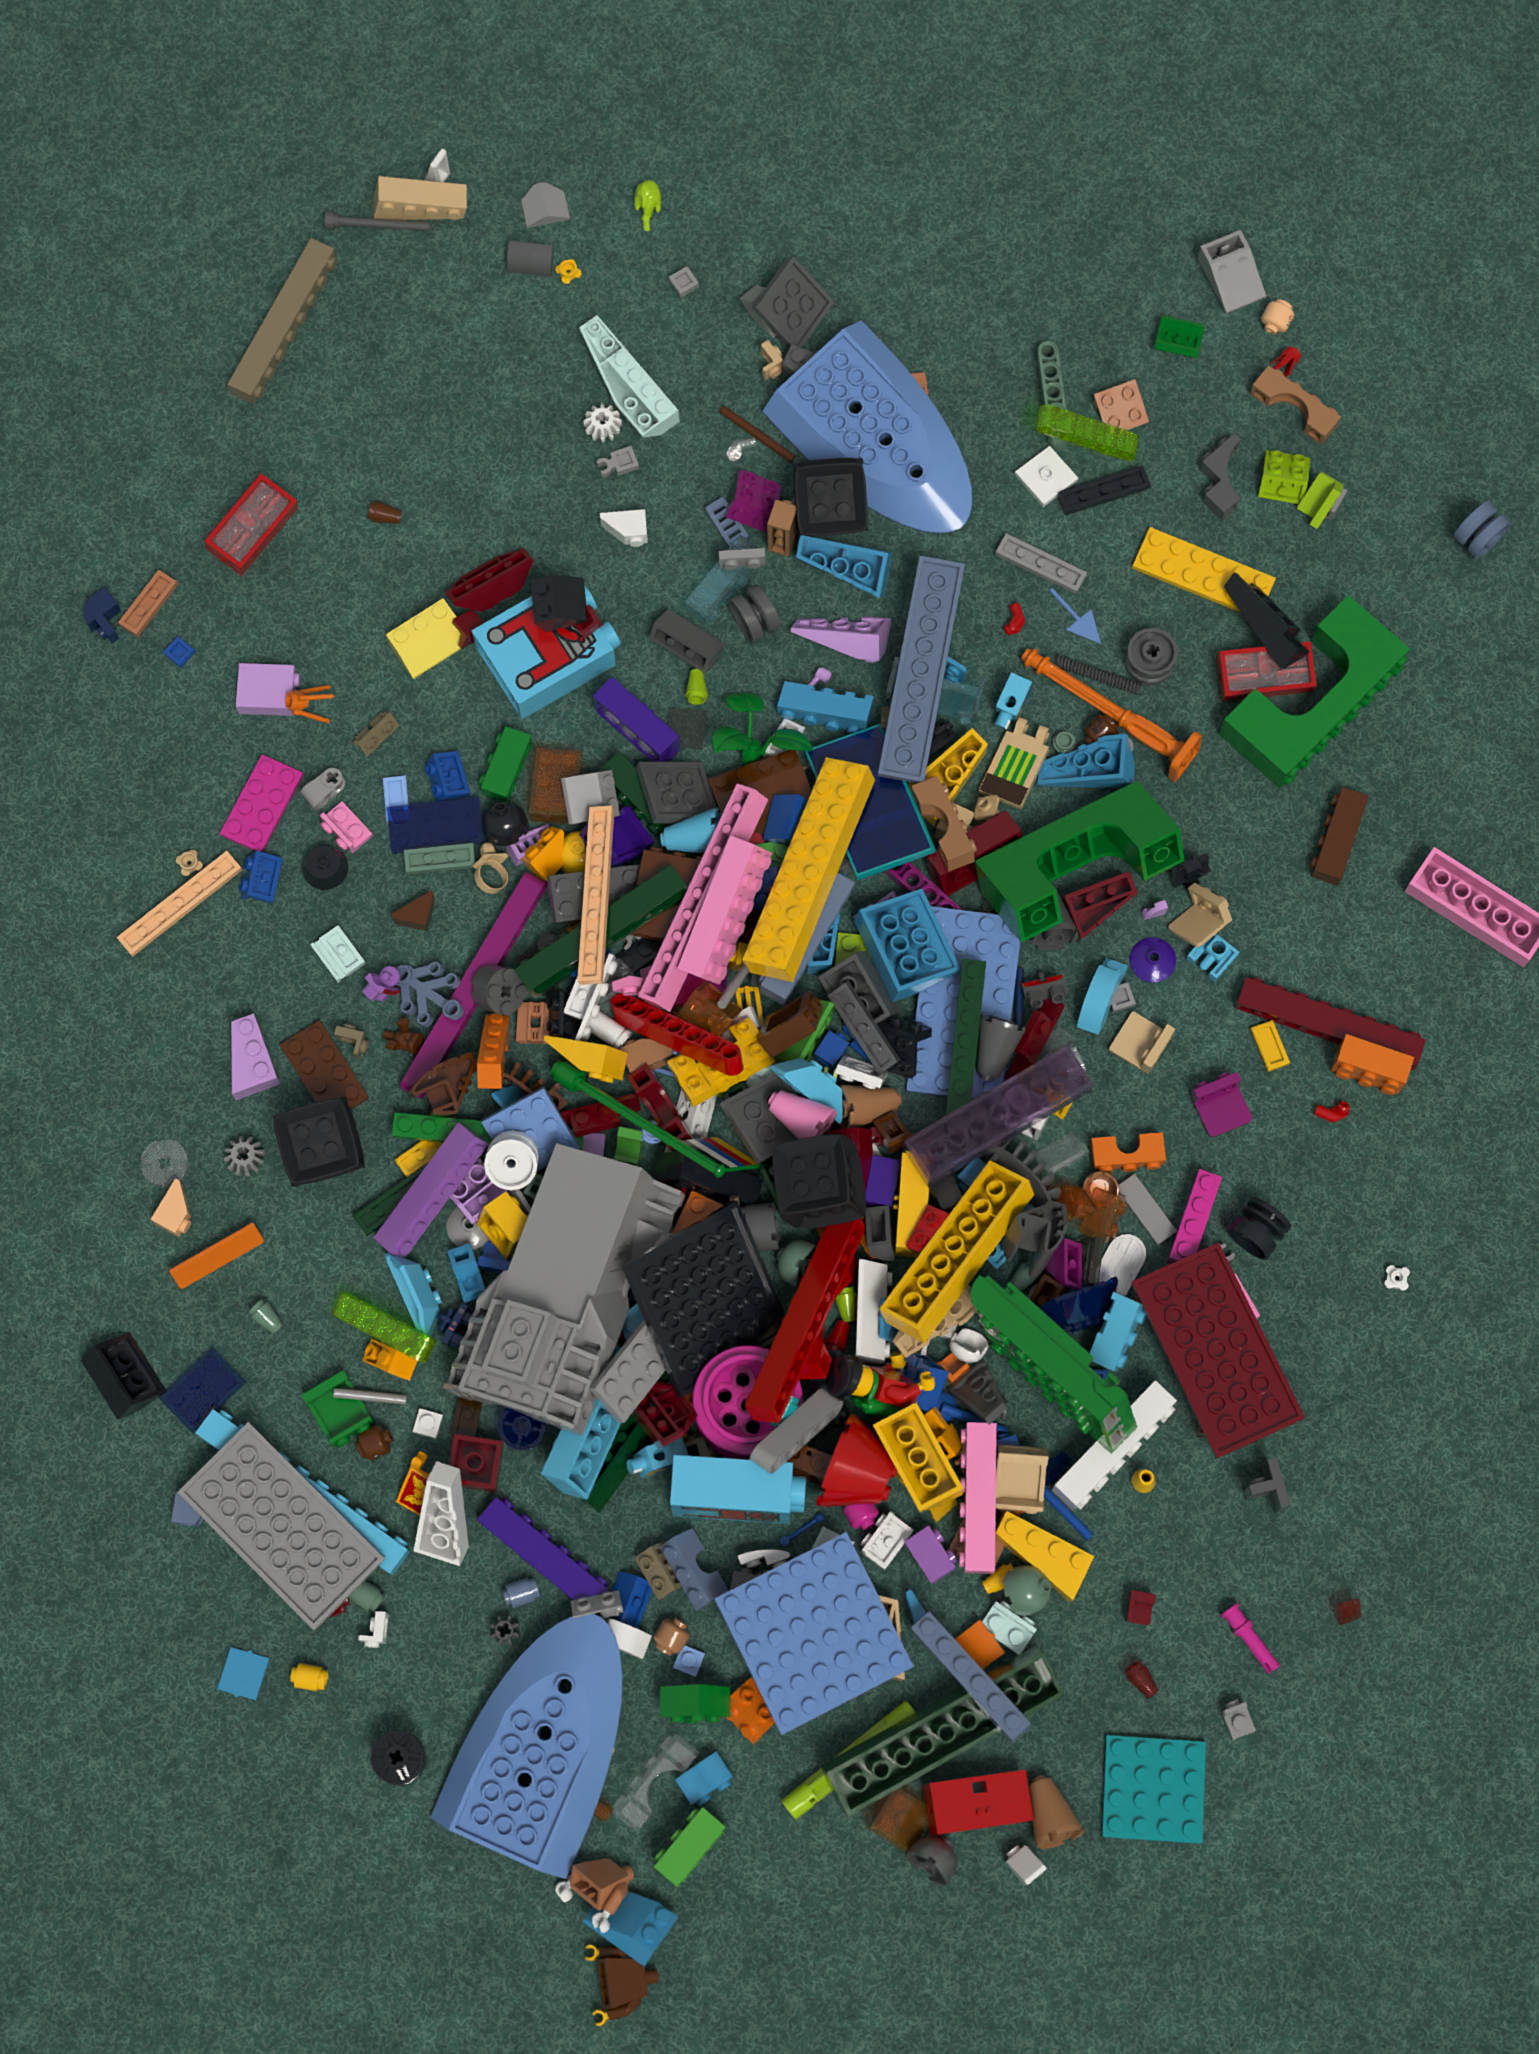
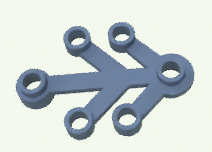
M432 962L428 966L416 969L409 965L397 967L401 976L397 986L401 987L402 1003L400 1009L403 1013L410 1016L416 1012L417 1006L411 1001L412 987L417 991L419 1013L417 1022L423 1027H429L433 1022L432 1015L428 1013L427 998L443 1008V1014L450 1020H458L463 1016L464 1008L462 1004L453 999L448 1001L433 991L447 986L451 989L457 988L461 980L456 974L449 973L446 977L420 982L417 978L430 974L436 978L440 977L444 973V967L438 962ZM438 967V970L433 973L434 968ZM455 978V981L450 984V980ZM411 1005V1008L406 1011V1007ZM427 1016V1020L422 1022L423 1018Z

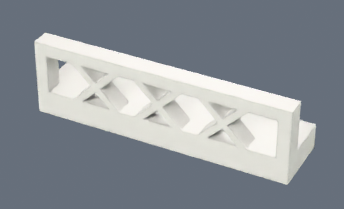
M681 1089L676 1108L682 1117L688 1110V1116L684 1121L694 1138H706L717 1095L692 1107ZM666 1145L665 1152H671V1150Z

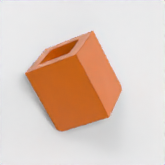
M953 1353L937 1363L949 1371L946 1382L950 1386L970 1368L967 1363L964 1364L958 1360Z

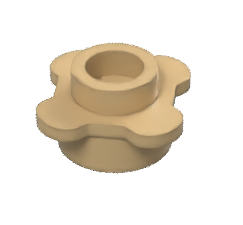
M195 850L184 852L176 858V863L180 865L181 873L184 876H189L195 870L200 871L203 867L202 862L197 858L198 853Z

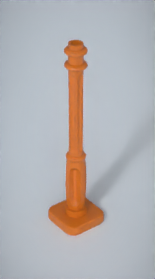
M1028 648L1024 652L1021 660L1024 661L1026 668L1033 667L1036 669L1037 675L1044 674L1117 721L1119 727H1123L1144 745L1169 757L1171 763L1168 779L1174 783L1177 782L1199 752L1203 737L1200 733L1195 731L1185 743L1183 741L1178 742L1158 725L1133 713L1130 709L1125 710L1060 669L1050 662L1049 656L1042 657L1039 655L1038 649L1031 650Z

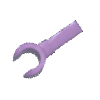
M819 668L813 680L807 685L814 687L819 680L826 684L831 677V672L825 668Z

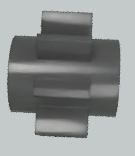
M511 1616L507 1618V1621H503L498 1617L499 1623L497 1625H490L495 1630V1634H492L490 1637L491 1639L498 1637L499 1646H502L504 1641H507L512 1646L511 1639L513 1637L520 1638V1635L515 1633V1629L520 1625L518 1623L512 1625ZM508 1625V1629L511 1631L510 1635L506 1634L504 1637H502L501 1632H499V1629L505 1628V1626Z

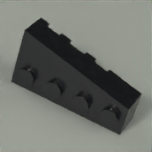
M679 1151L660 1153L654 1180L661 1183L667 1180L673 1181V1186L680 1189L696 1188L695 1192L703 1196L716 1195V1200L725 1203L730 1202V1196L738 1195L740 1207L758 1204L763 1179L756 1177L755 1173L749 1170L725 1172L722 1177L717 1178L714 1173Z

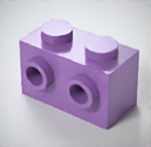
M927 1526L906 1540L905 1544L933 1585L955 1571L957 1567L954 1563L958 1560L951 1549L946 1551L942 1546L941 1542L944 1541V1538L938 1529L932 1530L930 1526Z

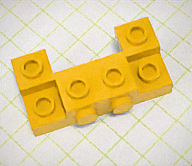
M749 1017L729 1027V1032L735 1040L734 1044L739 1046L741 1050L744 1068L740 1074L735 1076L726 1075L700 1062L696 1063L694 1059L683 1054L667 1061L669 1069L675 1076L692 1107L720 1092L727 1091L731 1086L740 1081L747 1080L751 1075L775 1063L774 1057L771 1058L757 1042L760 1032Z

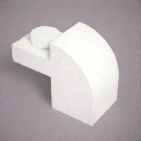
M604 1618L615 1634L619 1650L643 1659L652 1636L622 1622Z

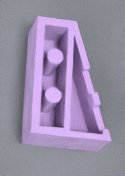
M251 1014L232 1021V1095L235 1100L279 1085L280 1081L256 1016Z

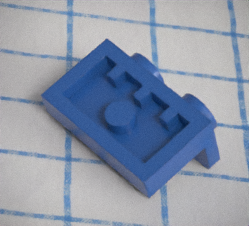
M459 752L432 754L426 762L425 771L430 778L432 784L431 792L436 798L437 804H443L446 799L467 797L470 794V789Z
M257 850L250 854V856H247L244 862V869H246L245 878L241 879L239 891H241L240 898L245 900L249 897L271 904L274 901L283 858Z

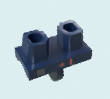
M461 1303L453 1319L451 1318L455 1311L450 1308L445 1315L438 1313L436 1317L441 1321L438 1327L439 1331L444 1332L447 1325H449L441 1339L443 1345L447 1347L452 1345L460 1348L461 1340L465 1336L458 1331L462 1324L468 1327L469 1319L473 1312L464 1303Z

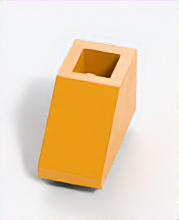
M553 826L544 830L540 836L541 838L534 845L528 847L525 855L521 858L523 863L536 877L547 881V876L554 875L563 866L561 857L564 848V832Z
M371 1338L369 1345L365 1349L362 1361L410 1381L419 1358Z

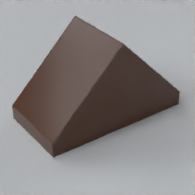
M432 891L393 912L391 916L394 923L428 931L435 904Z
M894 1111L873 1121L888 1154L910 1145L911 1134Z

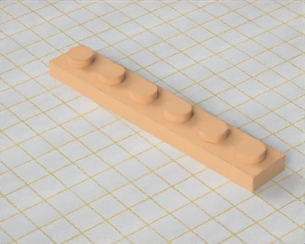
M225 851L120 934L117 939L132 957L241 872L242 868L228 851Z

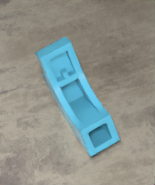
M1106 958L1103 964L1099 965L1087 991L1077 1024L1078 1028L1097 1035L1100 1034L1107 1021L1114 995L1127 972L1128 965Z

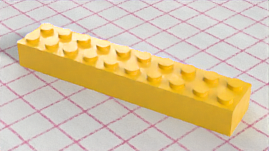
M825 758L742 959L750 973L793 983L875 782L869 766Z

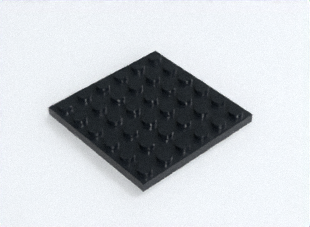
M738 1201L729 1202L621 1265L677 1397L683 1398L693 1392L695 1382L701 1370L713 1357L722 1351L748 1345L764 1348L773 1343V1339L781 1327L782 1319L786 1316Z

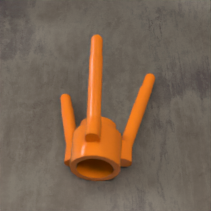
M325 685L302 690H290L285 697L286 708L292 710V715H301L329 723V719L303 711V709L308 707L309 700L334 698L333 694L307 695L328 690L331 686Z

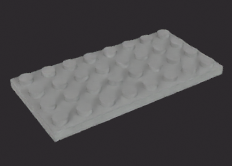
M249 1422L178 1491L182 1498L314 1631L386 1560Z

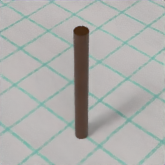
M726 406L720 409V414L790 463L796 458V455Z

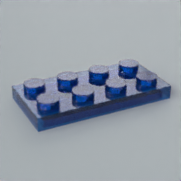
M479 797L387 807L392 854L404 853V850L484 843Z

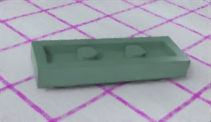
M467 843L404 850L406 875L474 868V844Z

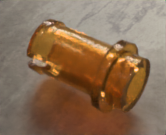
M598 1801L594 1815L598 1817V1821L606 1822L611 1816L613 1809L609 1803L604 1804Z

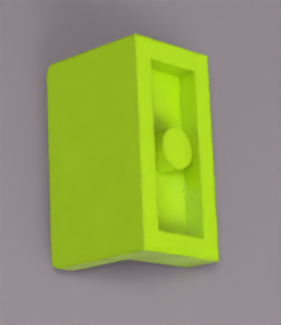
M1319 472L1297 506L1298 510L1312 517L1309 525L1316 529L1340 496L1344 486L1323 472Z

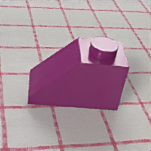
M1063 1238L1045 1269L1061 1285L1076 1290L1082 1289V1244Z

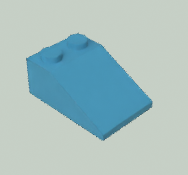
M628 1891L613 1915L610 1914L607 1918L610 1924L607 1932H601L600 1924L595 1929L592 1923L593 1916L597 1913H602L603 1909L598 1911L593 1907L583 1920V1923L639 1964L645 1966L671 1930L678 1916L660 1903Z

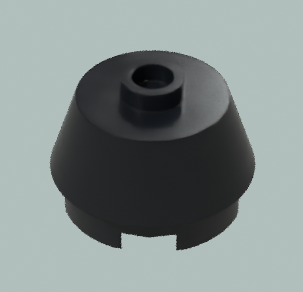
M316 847L306 855L302 864V873L307 883L312 887L320 890L333 889L339 886L346 878L348 861L346 856L335 847Z

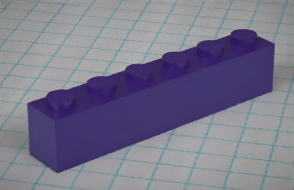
M495 1497L477 1519L481 1525L572 1600L609 1592L606 1588L608 1583L598 1575L595 1578L588 1573L590 1569L579 1559L575 1563L568 1557L571 1553L561 1544L558 1547L550 1542L552 1537L543 1529L535 1530L531 1526L533 1521L523 1513L518 1516L512 1511L515 1506L505 1498L500 1501Z

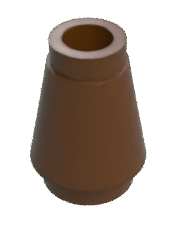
M378 500L377 502L371 501L368 519L373 520V523L399 524L402 511Z

